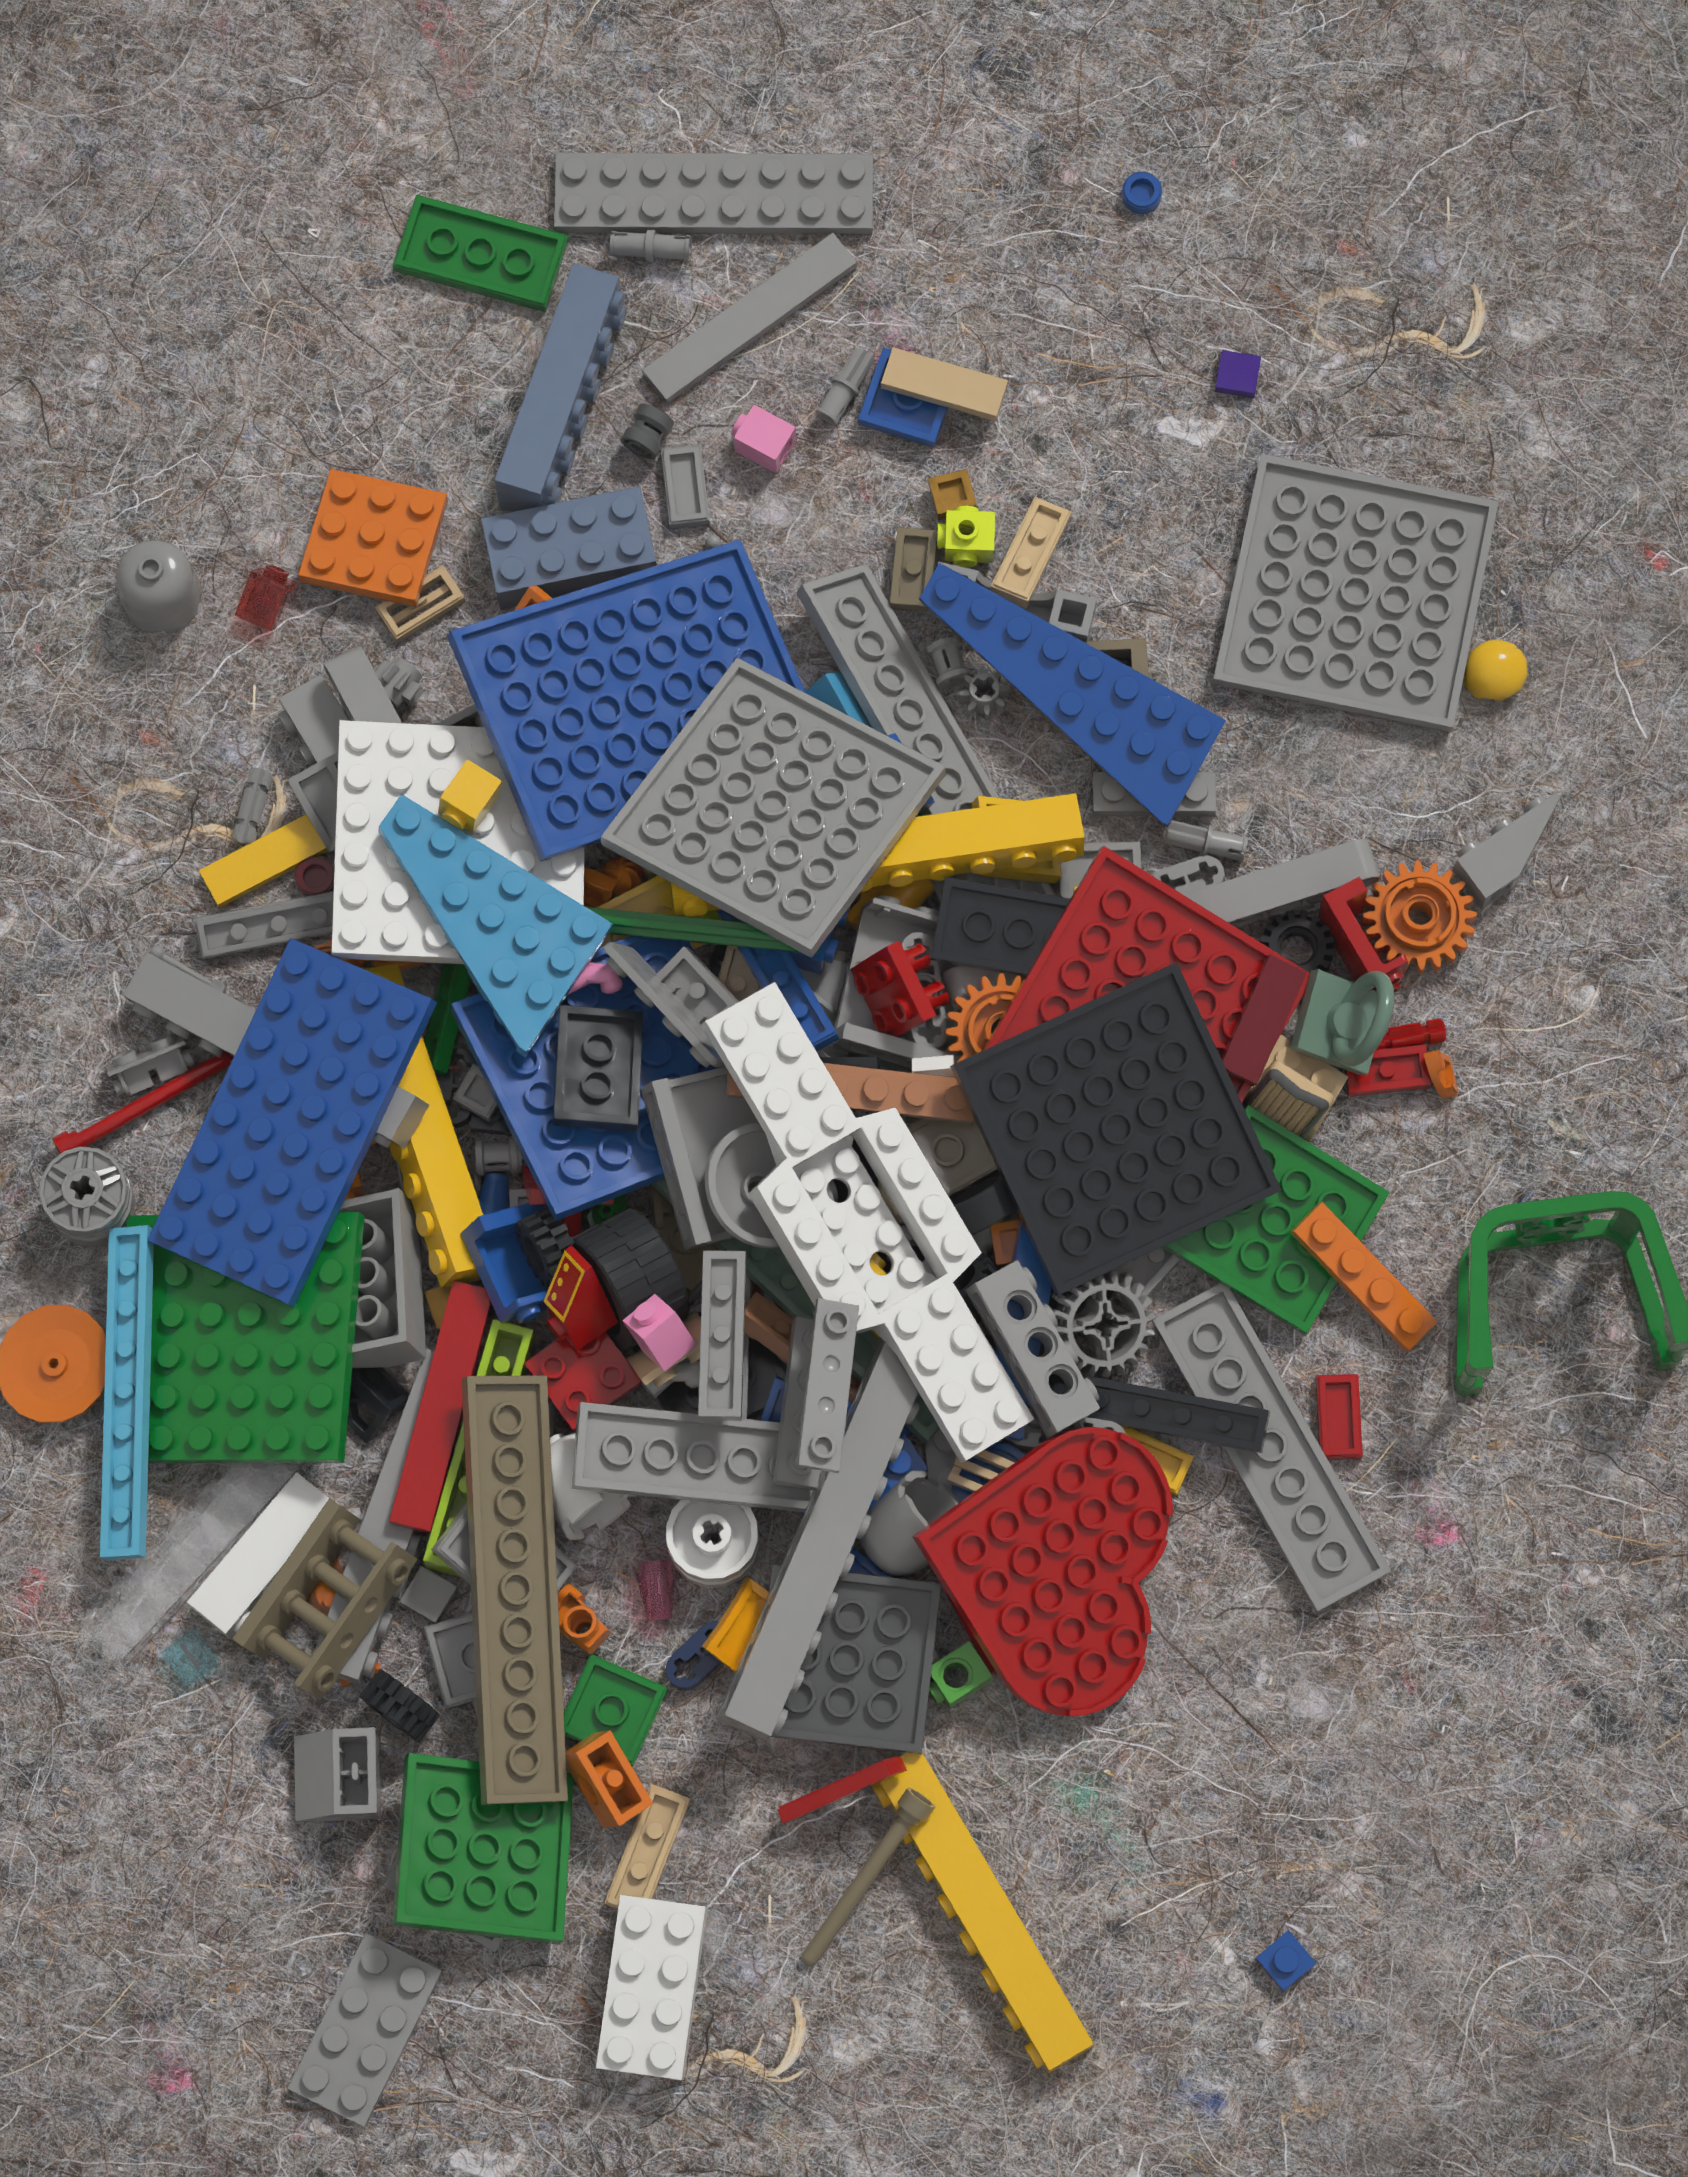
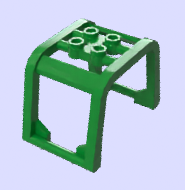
M1619 1191L1573 1195L1503 1205L1491 1209L1478 1220L1470 1236L1469 1246L1466 1247L1457 1265L1455 1391L1459 1396L1479 1395L1483 1388L1482 1376L1489 1375L1493 1369L1488 1312V1254L1514 1249L1591 1239H1607L1615 1243L1622 1250L1641 1307L1656 1371L1672 1370L1677 1367L1688 1350V1305L1655 1212L1643 1199L1629 1192ZM1615 1211L1611 1220H1590L1589 1214ZM1514 1224L1515 1230L1493 1232L1505 1225ZM1639 1231L1641 1232L1642 1239L1659 1287L1663 1307L1661 1305L1657 1290L1655 1288L1639 1240L1636 1237Z

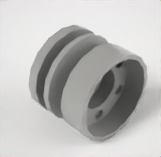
M77 1147L62 1152L49 1163L41 1177L39 1194L44 1211L60 1234L76 1245L98 1247L108 1244L109 1229L126 1227L129 1217L134 1215L136 1199L130 1181L113 1156L98 1148ZM90 1185L93 1194H85L81 1200L77 1191H85L87 1186Z

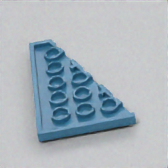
M401 794L379 825L378 833L387 847L392 849L397 857L399 866L403 872L407 873L418 890L423 904L436 924L440 925L449 945L456 950L468 969V975L484 1000L489 1002L493 1009V1014L500 1025L503 1024L515 1043L517 1052L526 1057L611 931L613 923Z

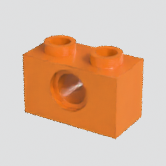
M611 1730L593 1733L566 1751V1766L602 1828L619 1827L653 1804Z

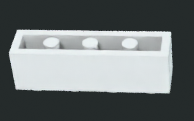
M296 1472L187 1601L190 1607L231 1640L329 1498Z

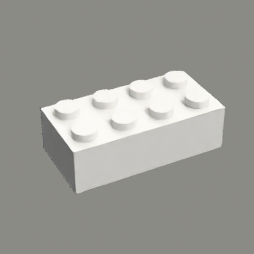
M620 1895L596 2063L597 2069L684 2080L708 1907Z

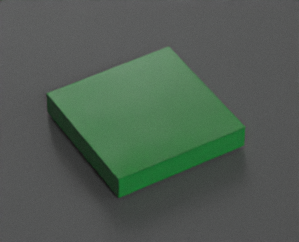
M590 1654L564 1711L565 1737L579 1743L593 1733L611 1730L629 1763L634 1767L668 1692V1687Z

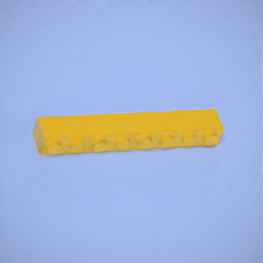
M398 964L364 969L405 987ZM421 1036L398 1087L417 1096L429 1104V1107L406 1148L392 1142L390 1150L393 1158L399 1163L403 1175V1189L406 1196L411 1199L416 1214L417 1231L424 1237L429 1252L430 1269L437 1276L440 1287L444 1288L452 1286L453 1280L462 1283L481 1281L460 1233L477 1217L482 1216L483 1212L428 1051Z
M905 1753L900 1757H902L907 1771L878 1783L871 1788L882 1807L886 1808L891 1805L897 1817L896 1811L900 1806L898 1800L908 1787L921 1793L935 1805V1809L926 1822L920 1821L918 1826L912 1825L902 1841L905 1845L910 1842L914 1844L920 1855L914 1861L926 1882L932 1879L935 1880L942 1894L936 1897L948 1919L956 1916L964 1930L958 1934L963 1946L970 1956L976 1953L979 1955L986 1967L980 1971L983 1980L992 1994L1000 1991L1008 2006L1004 2007L1002 2011L1014 2031L1021 2028L1030 2043L1025 2045L1024 2049L1036 2069L1044 2066L1049 2074L1091 2049L1094 2043L923 1753Z

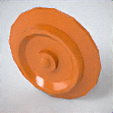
M44 1305L24 1314L6 1332L0 1346V1389L4 1399L20 1415L39 1423H61L84 1414L104 1392L105 1330L89 1313L69 1305Z

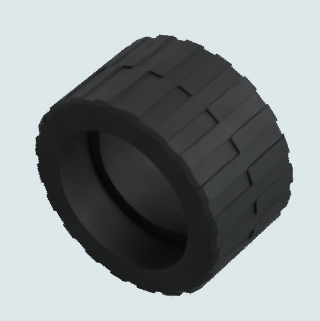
M626 1209L572 1237L575 1242L573 1243L574 1248L578 1249L581 1256L592 1266L616 1316L618 1323L605 1332L618 1349L628 1351L638 1346V1343L622 1320L654 1294L670 1306L682 1322L688 1318L690 1311L689 1296L679 1266L660 1233L640 1212Z

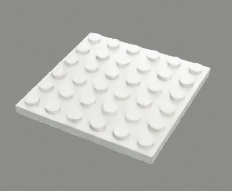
M339 721L331 956L338 959L464 964L456 950L449 945L444 931L430 915L419 897L418 890L407 873L403 872L397 862V857L392 849L387 847L378 830L379 825L401 794L442 818V815L438 813L440 797L467 759L502 780L499 798L473 834L465 829L461 831L583 905L584 848L540 862L485 727Z

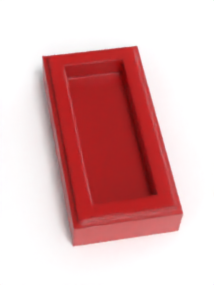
M1358 1374L1316 1375L1318 1437L1322 1451L1328 1460L1362 1459Z

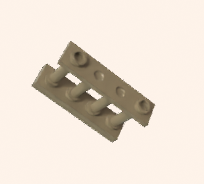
M330 1498L232 1638L238 1644L264 1660L271 1650L301 1671L294 1684L320 1701L327 1690L335 1684L340 1671L400 1584L408 1578L411 1568L418 1560L392 1541L384 1552L354 1530L361 1519ZM344 1545L374 1565L360 1587L330 1566ZM319 1580L350 1601L336 1622L306 1602V1599ZM295 1615L326 1636L312 1657H309L282 1637V1634Z

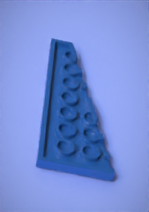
M939 563L923 590L919 601L972 647L976 654L999 672L1014 689L1016 688L1044 717L1071 742L1080 747L1108 776H1111L1137 803H1140L1160 824L1167 827L1226 720Z

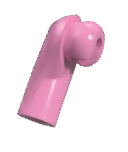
M589 962L568 995L591 983L600 984L603 993L612 994L622 988L623 981L609 964Z

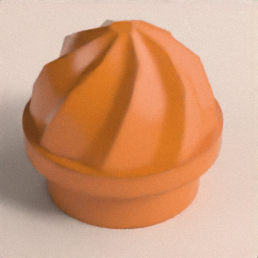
M623 856L610 859L602 869V874L618 880L616 896H620L642 883V870L640 866Z

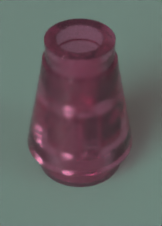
M671 1559L638 1562L639 1573H635L645 1613H647V1621L672 1619L677 1569L672 1570Z

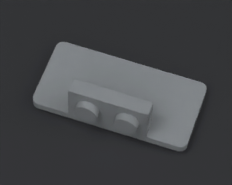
M608 942L603 949L610 956L607 960L609 966L621 977L625 978L628 975L638 986L634 990L636 995L649 1007L652 1008L656 1005L665 1015L662 1019L663 1024L675 1036L680 1038L683 1035L693 1045L689 1051L699 1063L705 1067L711 1064L716 1069H724L726 1067L701 1024L738 1003L739 1001L689 947L684 946L656 973L632 947Z

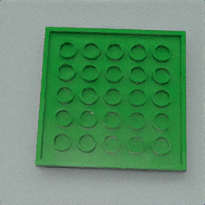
M359 1212L338 1213L294 1307L154 1244L148 1464L344 1463L353 1363L352 1347L355 1339L365 1218L363 1214ZM131 1215L126 1227L148 1225L153 1228L159 1215Z

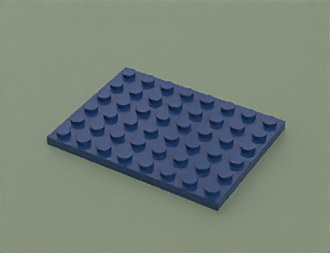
M741 539L451 630L447 635L540 862L601 842V835L736 658L806 693Z

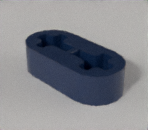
M712 1621L703 1625L671 1655L667 1661L666 1673L672 1686L679 1690H692L699 1686L722 1664L709 1652L705 1656L701 1652L704 1649L701 1646L707 1640L706 1635L714 1630L719 1621ZM696 1656L700 1659L692 1668L695 1675L693 1679L689 1680L685 1676L680 1680L675 1678L678 1673L677 1662L681 1660L682 1663L688 1664Z

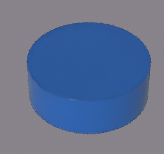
M1136 172L1125 180L1122 188V200L1127 209L1136 214H1147L1159 206L1162 186L1153 174Z

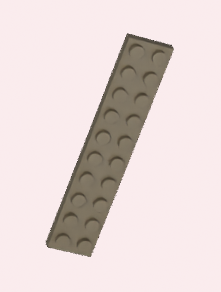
M466 1376L461 1379L481 1805L568 1801L547 1376Z

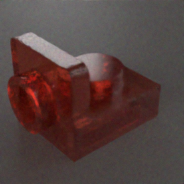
M267 564L265 568L260 567L251 570L235 616L269 631L275 630L288 594L296 589L297 582L288 578L289 572L274 565Z

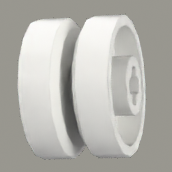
M680 1500L672 1509L666 1524L668 1553L676 1570L689 1582L705 1588L727 1587L741 1580L754 1566L759 1552L757 1520L748 1506ZM711 1533H716L720 1536V1542L713 1545L711 1540L706 1544L705 1539Z

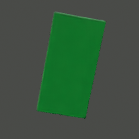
M416 195L394 260L393 270L398 273L546 312L567 249L569 237L558 232Z

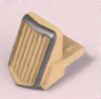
M1281 1034L1274 1045L1258 1084L1251 1086L1242 1105L1244 1109L1248 1105L1309 1142L1319 1129L1347 1081L1348 1076L1328 1063L1291 1050L1292 1041Z

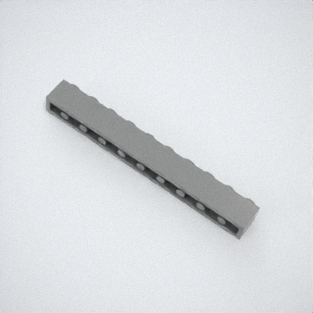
M881 1337L846 1416L840 1472L822 1471L818 1488L814 1490L716 1717L717 1720L760 1740L771 1737L773 1732L778 1734L786 1721L788 1710L783 1707L789 1693L795 1695L803 1681L805 1671L800 1669L806 1654L811 1656L814 1653L822 1635L821 1632L817 1631L822 1616L828 1617L836 1604L838 1593L833 1592L839 1576L845 1578L853 1564L855 1555L850 1553L855 1539L861 1540L869 1527L871 1516L866 1513L872 1499L878 1501L888 1481V1478L883 1476L889 1461L892 1463L896 1461L904 1444V1440L899 1438L905 1423L910 1425L913 1422L920 1407V1402L915 1400L918 1394L917 1388L896 1353Z

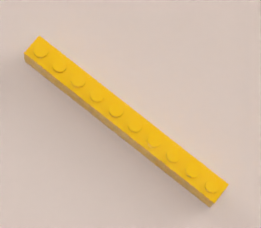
M1074 793L915 817L860 893L876 886L890 884L894 887H902L916 880L931 878L932 880L942 881L945 877L951 878L957 874L972 872L973 874L983 875L998 868L1013 866L1014 868L1023 869L1031 867L1038 862L1054 860L1055 862L1064 863L1072 861L1076 857L1084 856L1085 836L1077 795ZM670 882L675 916L698 917L706 914L708 911L720 910V908Z

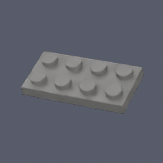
M365 1933L287 2089L366 2128L443 1971Z

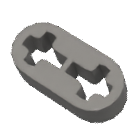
M1205 855L1163 868L1155 872L1153 876L1160 881L1167 880L1169 885L1183 882V885L1176 887L1175 890L1181 894H1186L1223 882L1224 867L1215 857ZM1205 867L1207 872L1215 871L1216 873L1212 877V883L1206 885L1203 879L1193 882L1189 880L1199 876V868Z

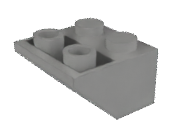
M375 1727L330 1729L294 1736L296 1822L381 1819L380 1734Z

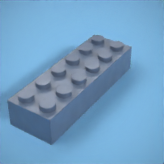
M573 263L494 479L500 508L514 512L560 502L562 488L558 487L563 473L568 475L571 471L575 458V451L571 450L576 437L581 439L584 435L588 422V415L584 414L589 401L594 403L597 399L601 386V379H597L601 366L607 367L609 365L614 350V344L610 343L614 330L620 331L626 318L627 308L623 307L625 293L621 292L619 276Z

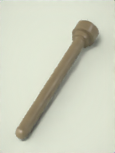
M908 1787L898 1800L900 1806L896 1811L898 1817L802 1953L801 1959L805 1965L813 1966L818 1962L912 1825L918 1826L920 1821L926 1822L931 1815L935 1805L924 1795Z

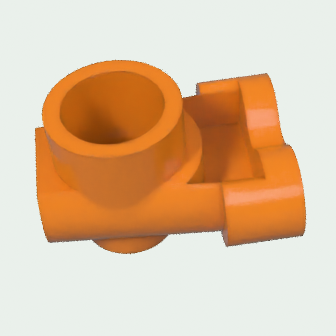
M567 1584L558 1593L560 1634L588 1654H593L609 1637L610 1631L596 1617L593 1610L583 1603L585 1596L572 1584ZM583 1627H590L587 1632L579 1634Z

